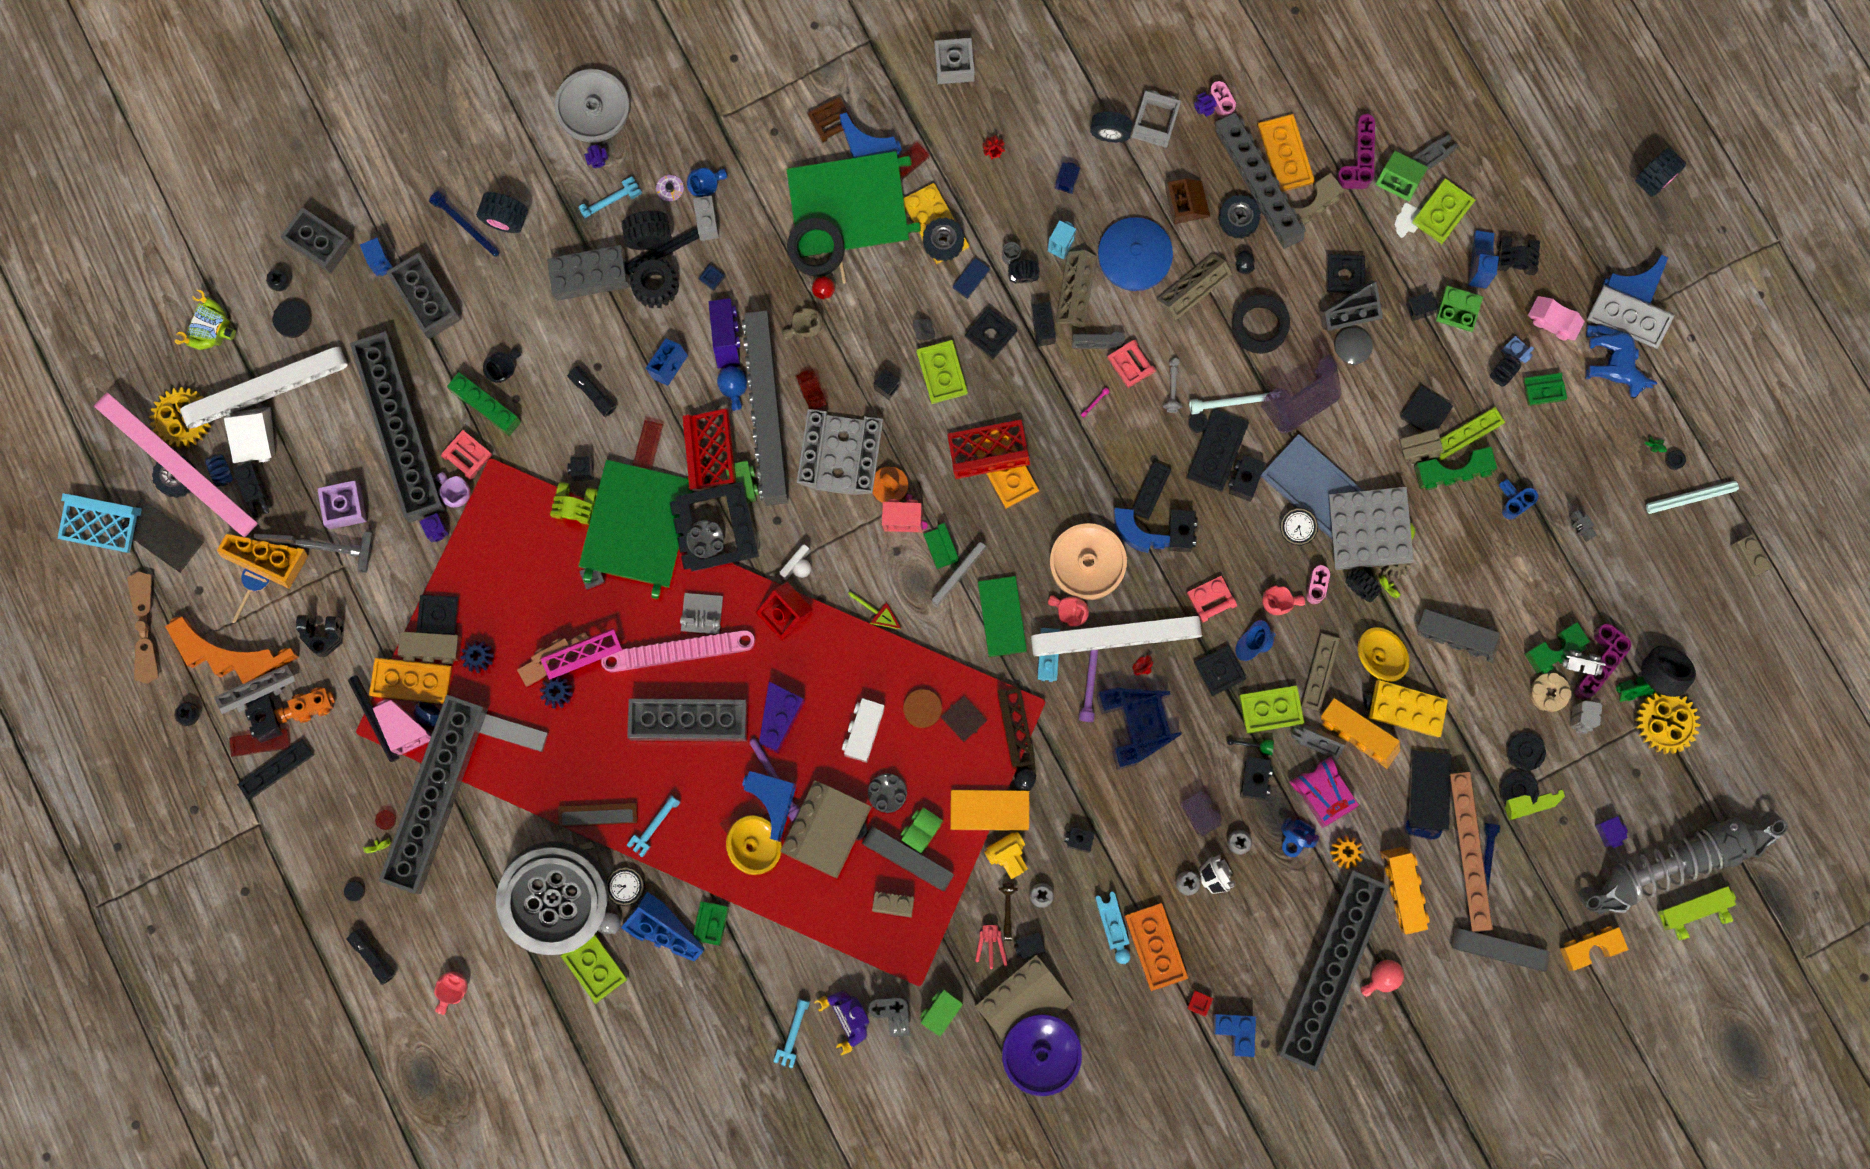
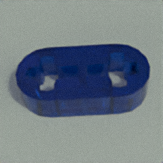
M1409 819L1404 824L1405 832L1411 836L1435 840L1442 835V831H1437L1436 834L1431 836V832L1425 831V829H1416L1412 832V828H1408Z

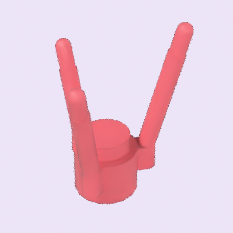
M982 926V931L979 932L980 939L975 961L979 962L985 939V942H988L989 968L993 969V942H996L997 938L1004 966H1007L1001 931H998V926Z

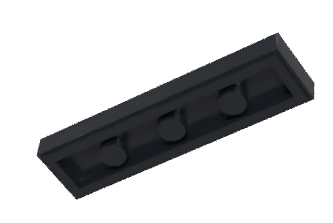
M301 739L237 785L246 799L250 801L313 757L314 754L306 742Z

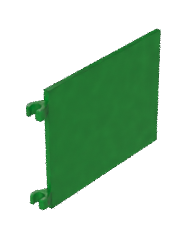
M895 151L786 169L794 227L810 218L827 220L841 233L845 243V250L908 241V233L921 231L919 223L907 225L899 167L911 166V158L909 156L898 158ZM822 230L807 232L799 242L800 257L833 252L834 242L832 237Z
M606 460L579 562V567L585 568L583 581L591 583L593 571L654 584L651 597L658 599L661 586L668 588L670 586L679 549L677 538L682 536V533L676 534L673 519L680 516H672L669 502L676 501L677 496L693 493L692 490H689V480L675 475Z

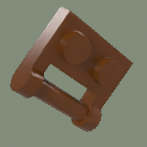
M840 97L807 113L822 143L843 131L841 124L825 132L822 130L823 127L839 120L840 114L847 112L848 117L854 124Z

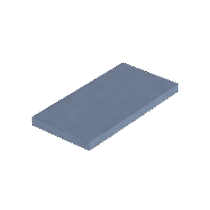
M1300 434L1294 438L1261 475L1269 485L1295 508H1305L1311 511L1317 519L1318 528L1332 540L1329 495L1363 491Z

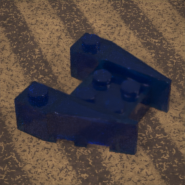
M1117 687L1099 692L1096 695L1101 714L1121 710L1131 744L1115 748L1112 751L1117 770L1136 766L1182 735L1181 732L1170 733L1161 699L1167 698L1170 695V691H1150Z

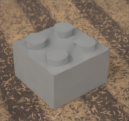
M971 38L934 41L937 84L973 82L974 62Z

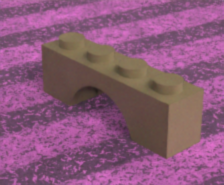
M1331 173L1315 184L1313 188L1314 202L1305 208H1294L1297 213L1296 218L1304 225L1308 224L1312 220L1311 217L1315 214L1320 215L1325 212L1328 205L1331 203L1335 205L1342 199L1341 196L1344 189ZM1284 223L1283 225H1284V226H1290L1291 224H1289V223Z

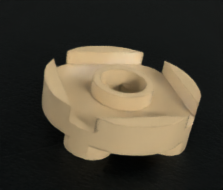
M1557 673L1543 674L1535 679L1531 686L1532 702L1543 711L1556 712L1561 710L1568 704L1572 696L1568 682ZM1547 688L1554 689V698L1546 695L1548 692Z

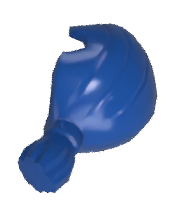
M708 168L694 169L688 174L687 188L695 197L709 196L717 190V181L726 179L727 174L725 169H720L717 173H713Z
M728 366L718 374L717 384L721 393L731 398V408L733 411L742 409L739 399L747 389V378L740 368Z

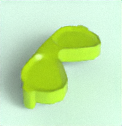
M1385 575L1379 577L1383 588L1392 597L1397 599L1401 594L1392 588L1395 584L1393 582L1388 584Z
M387 838V840L382 841L380 844L378 840L374 841L375 846L363 847L364 853H373L388 847L391 844L390 838Z

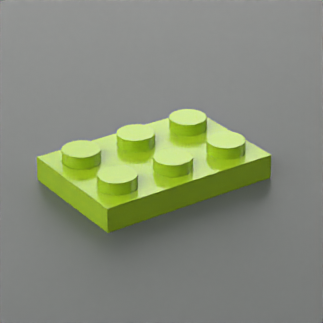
M1445 178L1414 218L1412 224L1440 244H1443L1473 205L1475 199Z
M953 340L916 350L931 404L968 395Z
M1297 686L1239 695L1246 734L1304 724Z
M596 935L578 949L561 955L564 962L595 1004L628 980Z

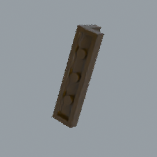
M1020 688L1007 691L1005 689L998 690L997 695L1012 769L1035 765ZM1017 693L1018 702L1013 707L1008 704L1006 695ZM1014 711L1022 717V721L1018 726L1011 721V715ZM1018 730L1024 733L1026 737L1022 745L1015 741L1014 735ZM1022 749L1029 753L1030 761L1020 763L1018 754Z

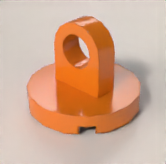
M888 466L879 469L875 473L873 496L881 503L887 502L888 499H897L900 502L908 492L909 483L907 476L896 467Z

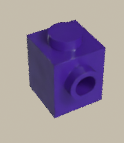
M437 513L419 521L427 539L431 542H438L449 535L442 518Z
M1618 816L1595 825L1605 847L1612 846V848H1616L1624 844L1622 840L1628 838L1627 828L1624 823L1620 822Z

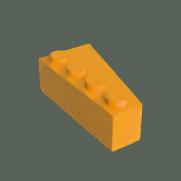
M229 534L225 535L217 549L222 558L288 589L292 586L308 558L305 550L301 548L295 549L285 545H275L265 541L260 542Z
M1335 698L1321 716L1322 725L1325 728L1337 732L1343 740L1352 743L1358 750L1370 756L1386 769L1389 768L1401 751L1398 739Z
M1403 846L1380 851L1381 858H1385L1387 866L1384 868L1386 876H1388L1390 882L1392 881V885L1389 887L1393 900H1397L1394 908L1400 931L1406 935L1428 930L1429 916L1426 911L1424 912L1423 904H1425V897L1419 888V885L1422 883L1419 873H1416L1415 866L1418 864L1415 854H1412Z

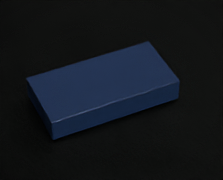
M975 258L954 284L953 289L968 299L988 274L990 268Z

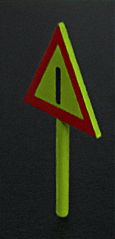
M848 592V595L876 614L870 624L901 630L887 602L880 611H877L852 592Z

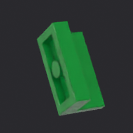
M945 523L937 525L938 529L923 534L936 569L958 562V556Z

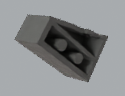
M1369 281L1320 310L1323 330L1329 331L1383 319L1377 282Z

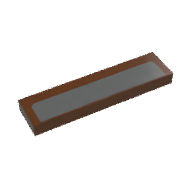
M637 803L558 807L559 827L637 823Z

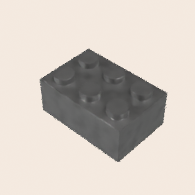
M303 207L280 236L286 245L330 274L353 245L347 236Z

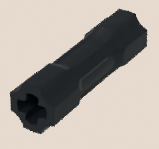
M579 365L570 370L567 377L586 394L593 402L595 408L604 417L610 416L617 406L595 386Z
M361 928L352 932L346 938L353 949L362 956L372 969V973L381 985L388 983L397 975L390 965L377 953Z

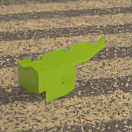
M1559 790L1556 795L1549 793L1539 796L1534 805L1530 796L1523 795L1507 800L1504 808L1508 819L1512 820L1555 807L1565 795L1563 790Z

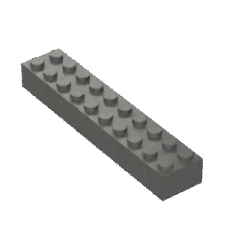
M767 311L744 313L745 319L742 320V329L744 336H747V338H743L746 354H749V356H745L748 373L750 372V374H747L750 391H752L749 393L751 408L754 409V411H751L753 427H756V429H753V438L755 445H758V448H755V458L757 459V464H760V466H756L759 482L762 483V485H758L761 501L764 500L766 506L787 504L788 493L770 320Z
M385 331L350 343L404 518L410 523L446 511L439 495L438 484L391 337Z
M446 695L379 882L413 894H421L487 714V708Z
M1353 870L1348 873L1277 1056L1317 1072L1390 886Z

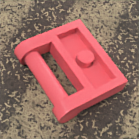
M1136 340L1129 342L1107 357L1127 388L1132 387L1156 372L1155 367L1150 365L1139 349V344ZM1132 350L1145 369L1141 372L1128 354V351Z
M464 430L458 434L441 454L442 458L449 460L465 473V477L469 480L476 476L477 472L492 456L487 449ZM458 450L474 465L469 468L453 452Z
M1222 576L1187 592L1202 623L1228 608L1233 609L1237 607V603ZM1225 597V602L1205 612L1203 611V606Z

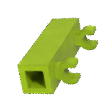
M1729 886L1722 887L1657 911L1664 930L1674 928L1677 939L1684 940L1689 938V934L1684 927V924L1716 912H1718L1722 924L1732 922L1733 918L1727 908L1736 905V897L1734 892L1729 889Z

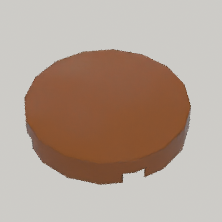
M920 689L913 691L907 696L903 711L905 718L911 725L916 728H927L939 720L942 706L940 699L935 693Z

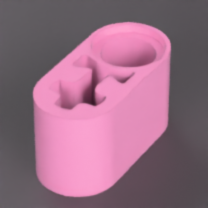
M1214 82L1209 95L1212 94L1215 98L1217 107L1214 109L1218 116L1223 119L1234 114L1236 102L1224 82ZM1228 106L1231 110L1226 111L1222 107Z
M1317 566L1310 574L1306 598L1311 604L1320 603L1326 596L1330 578V571L1326 566ZM1318 572H1321V576H1323V578L1320 580L1319 584H1316L1319 578L1317 574ZM1312 590H1318L1321 597L1314 598L1311 593Z

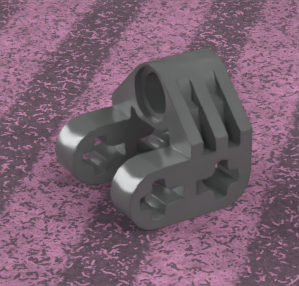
M902 998L879 999L870 1003L868 1010L871 1016L875 1018L888 1017L890 1037L910 1036L908 1005ZM897 1001H899L900 1005H903L900 1013H897L894 1009L890 1010V1006H895ZM877 1003H879V1006L885 1007L886 1009L880 1011L879 1015H877V1012L873 1011V1008L876 1007Z

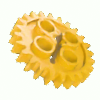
M181 387L179 392L173 388L172 394L165 391V398L159 396L160 403L154 401L157 408L150 409L155 413L149 416L151 420H154V422L150 423V426L154 428L152 431L158 434L157 436L166 444L169 443V446L172 448L177 445L179 449H182L183 444L189 448L190 442L197 445L196 439L203 440L202 433L208 435L205 428H211L212 426L206 423L195 428H188L189 432H187L184 424L180 422L181 418L173 405H176L178 412L181 414L180 409L184 403L188 402L190 404L205 397L200 396L197 391L193 393V390L190 388L185 391ZM171 411V416L165 418L166 413ZM180 427V431L174 434L175 428Z
M1654 693L1652 694V699L1648 697L1645 699L1646 703L1640 704L1643 710H1638L1636 713L1641 715V717L1635 719V721L1640 722V725L1635 728L1642 730L1638 736H1645L1643 743L1650 742L1648 748L1656 746V752H1660L1663 749L1664 754H1667L1670 749L1671 753L1674 754L1677 752V749L1681 752L1684 751V747H1690L1689 741H1696L1692 735L1699 734L1695 728L1700 727L1701 724L1695 723V720L1699 719L1700 716H1694L1693 713L1697 709L1690 708L1693 702L1686 703V696L1679 699L1680 696L1670 697L1660 693L1658 696ZM1659 705H1661V706L1664 707V709H1665V714H1664V715L1661 714V713H1659V711H1658V706H1659ZM1678 712L1683 715L1682 722L1677 719ZM1668 719V723L1672 725L1667 726V722L1662 720ZM1653 723H1655V724L1658 725V727H1659L1658 733H1656V732L1653 731V729H1652V724H1653ZM1671 730L1677 733L1676 740L1671 737Z

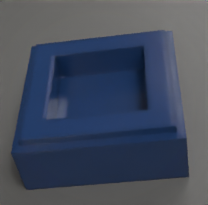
M710 264L698 279L714 291L725 278V275Z

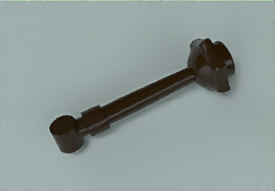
M1002 883V887L998 889L1006 895L1003 941H1011V895L1018 891V888L1014 887L1013 883Z

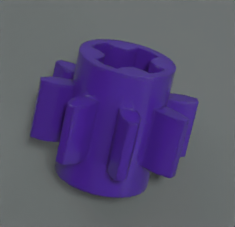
M1205 92L1197 95V101L1194 102L1197 113L1199 115L1205 114L1206 117L1213 114L1214 108L1217 107L1213 95H1206Z
M594 145L587 149L588 153L584 154L587 165H592L593 168H600L606 164L605 160H608V155L605 148L601 149L600 145Z

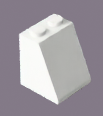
M270 407L237 411L224 418L233 463L239 462L242 465L252 460L266 462L270 461V458L275 455Z

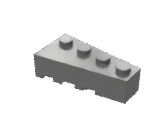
M1436 609L1424 610L1417 630L1419 636L1440 644L1448 642V646L1458 651L1464 648L1470 655L1477 658L1478 656L1487 657V662L1492 664L1501 643L1500 633L1497 629L1480 627L1474 621L1464 622L1455 615L1445 616Z

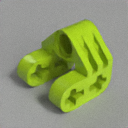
M559 482L550 513L551 517L578 520L582 524L589 525L598 489L588 487L584 501L569 497V483Z

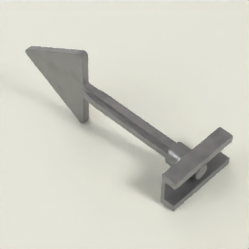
M364 532L360 546H346L306 539L296 540L294 536L254 534V538L297 548L298 545L304 548L351 554V556L358 557V571L367 573L373 535L370 532Z

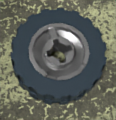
M1234 195L1223 203L1218 217L1219 225L1228 236L1236 239L1249 237L1256 231L1259 225L1261 210H1259L1255 200L1249 198V196ZM1238 214H1241L1243 216L1242 218L1237 219Z
M946 217L932 220L926 226V230L923 233V246L926 253L932 259L943 262L957 257L962 252L964 246L963 229L958 222L956 223L953 219ZM941 237H946V238H947V242H945V241H943V240L940 241V238H941Z

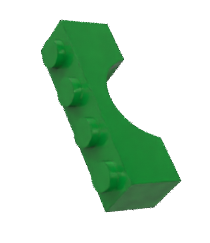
M458 372L447 385L451 393L476 409L507 436L510 437L521 423L516 415Z
M1492 447L1472 451L1467 465L1458 470L1447 469L1436 459L1417 463L1414 467L1419 488H1426V490L1435 489L1440 484L1450 486L1459 480H1463V482L1472 481L1477 476H1481V478L1490 477L1497 469Z

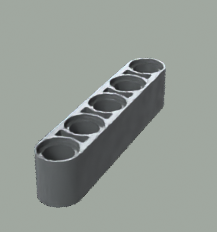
M872 826L862 841V844L943 892H945L954 876L950 871Z
M1456 928L1451 947L1455 950L1547 972L1550 952Z

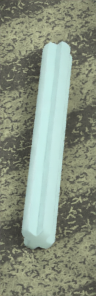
M1731 481L1646 504V509L1651 514L1735 492L1739 489L1737 481Z

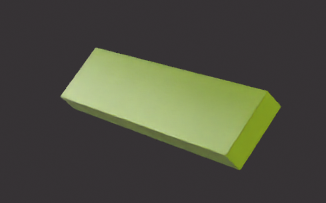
M1497 408L1490 409L1440 438L1444 453H1440L1441 456L1438 459L1442 461L1505 424L1506 422Z

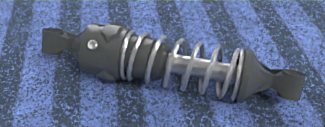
M1773 811L1767 812L1763 816L1759 826L1749 824L1736 816L1722 822L1714 821L1701 830L1700 833L1696 832L1694 838L1689 840L1682 838V845L1677 846V848L1673 844L1668 843V851L1671 858L1665 860L1661 852L1655 849L1654 856L1657 863L1650 865L1648 859L1641 855L1640 861L1644 868L1642 870L1636 871L1633 863L1627 860L1626 866L1621 863L1612 866L1610 876L1602 890L1584 887L1579 891L1578 899L1589 911L1597 912L1599 915L1608 911L1625 913L1631 906L1641 902L1643 893L1652 898L1655 896L1657 888L1667 892L1671 882L1677 886H1682L1685 877L1690 880H1696L1698 873L1708 875L1715 867L1719 870L1728 866L1736 867L1743 860L1750 857L1759 858L1769 845L1776 843V840L1787 831L1788 824ZM1680 871L1681 881L1676 882L1670 875ZM1666 877L1667 887L1662 888L1656 881ZM1652 883L1653 893L1649 894L1642 886Z

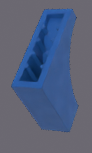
M847 112L840 114L839 119L852 158L895 151L897 152V157H899V152L902 149L899 141H895L894 137L875 138L866 135L854 126Z
M1475 231L1468 286L1487 288L1497 275L1499 257L1494 256L1495 233Z
M1661 255L1650 270L1636 276H1621L1613 273L1609 278L1604 279L1601 288L1603 285H1606L1650 303L1668 257Z
M749 771L748 775H745L742 786H745L744 790L746 792L754 794L763 802L771 819L770 839L780 842L797 785Z

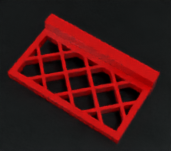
M725 408L693 416H682L689 490L699 492L736 483L729 409ZM723 414L724 421L718 426L714 421L718 415ZM705 418L709 422L702 430L699 428V419ZM712 424L718 428L713 437L707 434ZM721 432L725 434L726 438L722 445L716 441ZM704 435L710 439L705 448L701 446V440ZM713 443L720 447L714 456L708 452ZM723 450L727 452V459L724 463L718 460ZM706 454L712 458L707 467L703 465L702 461ZM715 462H718L722 466L715 474L710 469ZM725 469L729 471L730 479L728 480L720 478ZM709 472L714 478L709 484H705L704 477Z
M1022 419L947 434L955 479L1030 465ZM1019 426L1020 431L1016 436L1008 433L1011 427ZM998 430L1002 434L995 440L989 436L992 431ZM974 434L983 436L978 444L971 440ZM1005 435L1013 439L1008 447L1000 443ZM960 437L964 442L958 447L953 444L952 439ZM986 439L994 443L989 450L981 446ZM1015 442L1023 445L1022 451L1015 452L1011 448ZM967 443L975 446L970 454L963 450ZM997 445L1005 449L1001 455L992 453ZM978 449L986 453L981 459L974 457ZM959 453L967 456L964 462L956 463L955 458Z

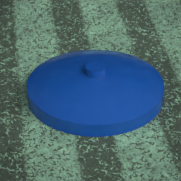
M1138 217L1126 218L1110 226L1102 236L1098 249V262L1105 277L1115 286L1129 291H1143L1159 284L1169 272L1173 259V248L1167 233L1153 221Z

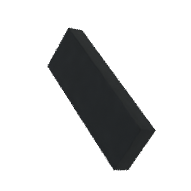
M1154 461L1132 509L1134 510V515L1147 521L1149 520L1172 470L1171 468Z

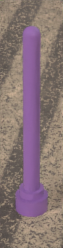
M1090 650L1084 708L1079 713V720L1084 722H1094L1095 718L1092 701L1098 650Z
M752 738L750 745L769 777L780 779L757 740ZM793 800L788 816L792 822H795L801 807L799 808L798 805H795Z

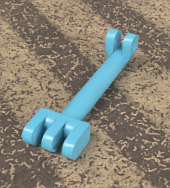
M634 177L622 181L623 189L588 208L585 204L580 205L579 209L583 217L590 216L626 195H629L631 200L641 195V189H637L639 187L638 184L633 183L635 181Z
M670 795L666 800V804L642 836L634 835L627 846L631 848L636 842L637 845L633 851L638 852L642 847L643 850L639 855L643 857L651 847L646 843L672 807L677 808L681 801Z
M798 998L797 1010L784 1050L778 1048L774 1063H778L780 1056H782L781 1065L785 1066L787 1059H791L789 1067L793 1068L797 1054L791 1052L804 1011L808 1009L810 1001Z

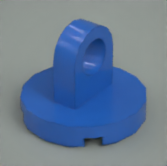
M1291 818L1284 820L1281 826L1282 833L1286 836L1282 849L1289 857L1298 856L1304 847H1315L1319 841V835H1315V829L1301 820L1296 819L1294 822L1291 821ZM1288 843L1296 844L1297 850H1291L1288 847Z

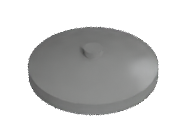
M588 69L571 75L561 84L555 97V113L559 124L567 134L579 141L589 143L605 141L616 135L623 128L629 116V98L624 86L615 76L602 70Z

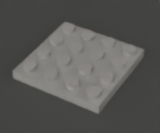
M1407 487L1329 495L1336 570L1414 563Z

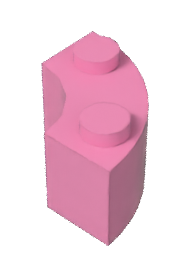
M1540 296L1537 297L1528 314L1535 326L1544 328L1565 341L1567 339L1575 341L1585 322L1577 311L1563 307L1552 298Z

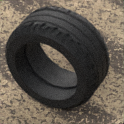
M1670 646L1655 647L1641 664V673L1646 683L1653 690L1665 696L1676 697L1684 694L1696 678V670L1692 661L1683 652Z

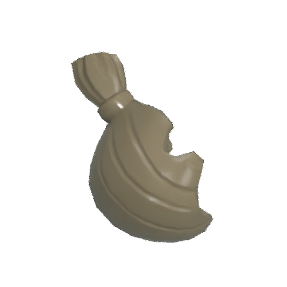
M803 308L802 311L795 312L792 317V328L782 331L784 340H790L796 334L803 337L817 335L821 331L823 323L821 314L812 308Z

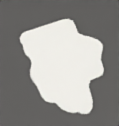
M1408 203L1403 205L1402 211L1398 214L1395 222L1397 234L1401 238L1408 231L1414 233L1418 229V227L1412 224V221L1421 210Z

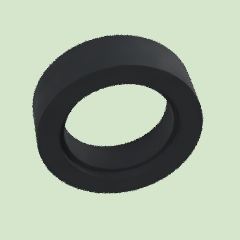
M810 218L800 222L791 231L787 242V251L791 262L798 270L806 275L819 277L828 275L838 268L844 257L845 243L841 233L832 223L820 218ZM812 230L827 232L834 242L832 256L821 265L807 264L799 255L798 246L801 238Z
M1254 295L1245 299L1236 309L1232 320V332L1237 343L1245 350L1257 354L1269 353L1277 349L1284 342L1290 329V316L1286 307L1278 299L1269 295ZM1255 308L1270 310L1278 319V333L1273 338L1265 341L1251 338L1243 327V317L1245 314Z

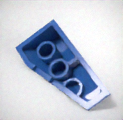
M646 892L621 926L623 930L636 939L652 941L655 943L654 946L659 948L661 946L671 949L672 953L695 961L705 950L670 909L649 892Z

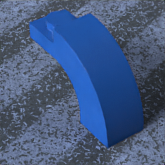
M1114 509L1115 528L1122 540L1130 547L1148 553L1150 546H1153L1154 549H1165V547L1169 546L1170 536L1148 534L1137 527L1133 516L1134 510Z

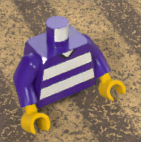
M840 991L828 997L822 996L814 1002H819L822 1006L818 1011H822L830 1005L832 1006L848 1038V1041L839 1043L836 1046L837 1048L843 1047V1053L840 1055L851 1052L852 1047L866 1039L869 1020L857 997L850 996L845 991Z

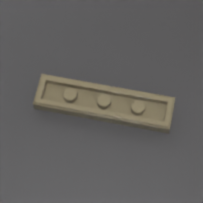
M1324 633L1320 634L1301 707L1317 712L1321 711L1340 638Z

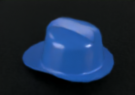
M1263 620L1256 621L1239 639L1235 653L1241 661H1249L1258 653L1267 652L1272 648L1276 634L1270 630L1267 622Z

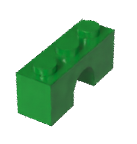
M1578 622L1557 634L1561 642L1559 651L1551 650L1546 642L1524 654L1536 674L1541 671L1544 674L1554 669L1553 664L1558 661L1562 664L1563 659H1567L1563 653L1564 651L1576 650L1582 652L1587 649L1585 645L1590 641Z

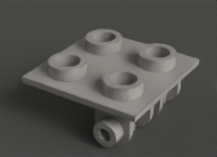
M685 593L683 614L680 619L681 631L719 634L723 596Z

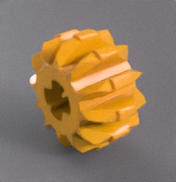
M1347 835L1344 836L1343 840L1340 837L1337 838L1338 844H1331L1336 849L1330 851L1331 855H1336L1332 862L1339 860L1337 865L1339 868L1343 864L1345 869H1349L1350 864L1356 867V861H1362L1358 854H1364L1363 850H1358V847H1361L1362 844L1358 843L1355 845V837L1349 842ZM1346 848L1347 851H1351V854L1348 855V857L1346 856V854H1343L1342 852Z

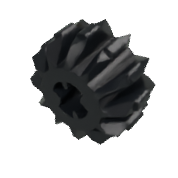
M1020 260L1009 264L1008 277L1011 282L1027 284L1039 279L1040 268L1038 262Z
M1511 354L1504 356L1490 374L1493 382L1501 387L1506 386L1521 368L1522 363L1518 361L1519 359Z

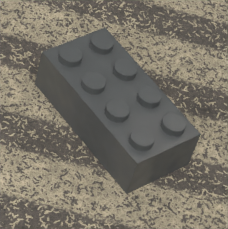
M621 245L547 259L552 295L557 301L630 287L625 251Z

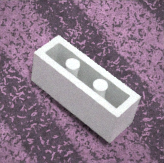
M863 698L861 703L857 702L854 710L857 716L855 721H851L848 732H851L849 740L845 739L842 747L846 757L865 763L868 762L885 709L884 705Z

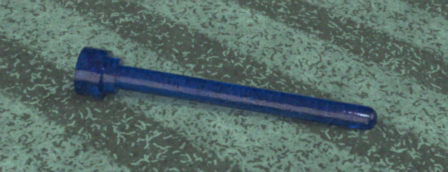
M436 191L430 197L429 202L434 207L442 208L494 257L499 256V251L446 203L445 196L440 191Z
M1485 823L1484 831L1486 832L1487 842L1484 865L1489 892L1495 837L1500 833L1501 825Z

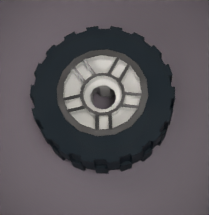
M1111 111L1098 112L1092 117L1090 133L1101 141L1110 143L1124 142L1131 137L1133 123L1124 114Z
M181 456V457H183L189 464H191L195 469H197V468L195 467V465H193L190 460H188V459H187L186 457H184V456ZM156 462L157 464L153 467L152 481L160 492L174 498L184 497L186 494L191 493L186 486L178 479H174L170 472Z

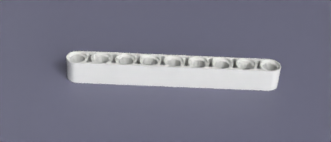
M334 347L182 407L180 412L187 428H195L346 368L348 363L341 348Z
M1199 616L1036 634L1031 636L1033 656H1046L1201 637L1202 631Z

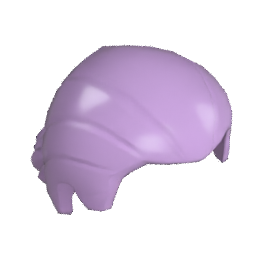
M444 472L439 473L435 477L436 481L442 484L439 489V495L445 505L454 508L461 507L467 503L470 498V488L461 477L454 476L448 479Z

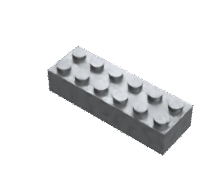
M629 699L628 739L631 741H747L748 702L746 700Z

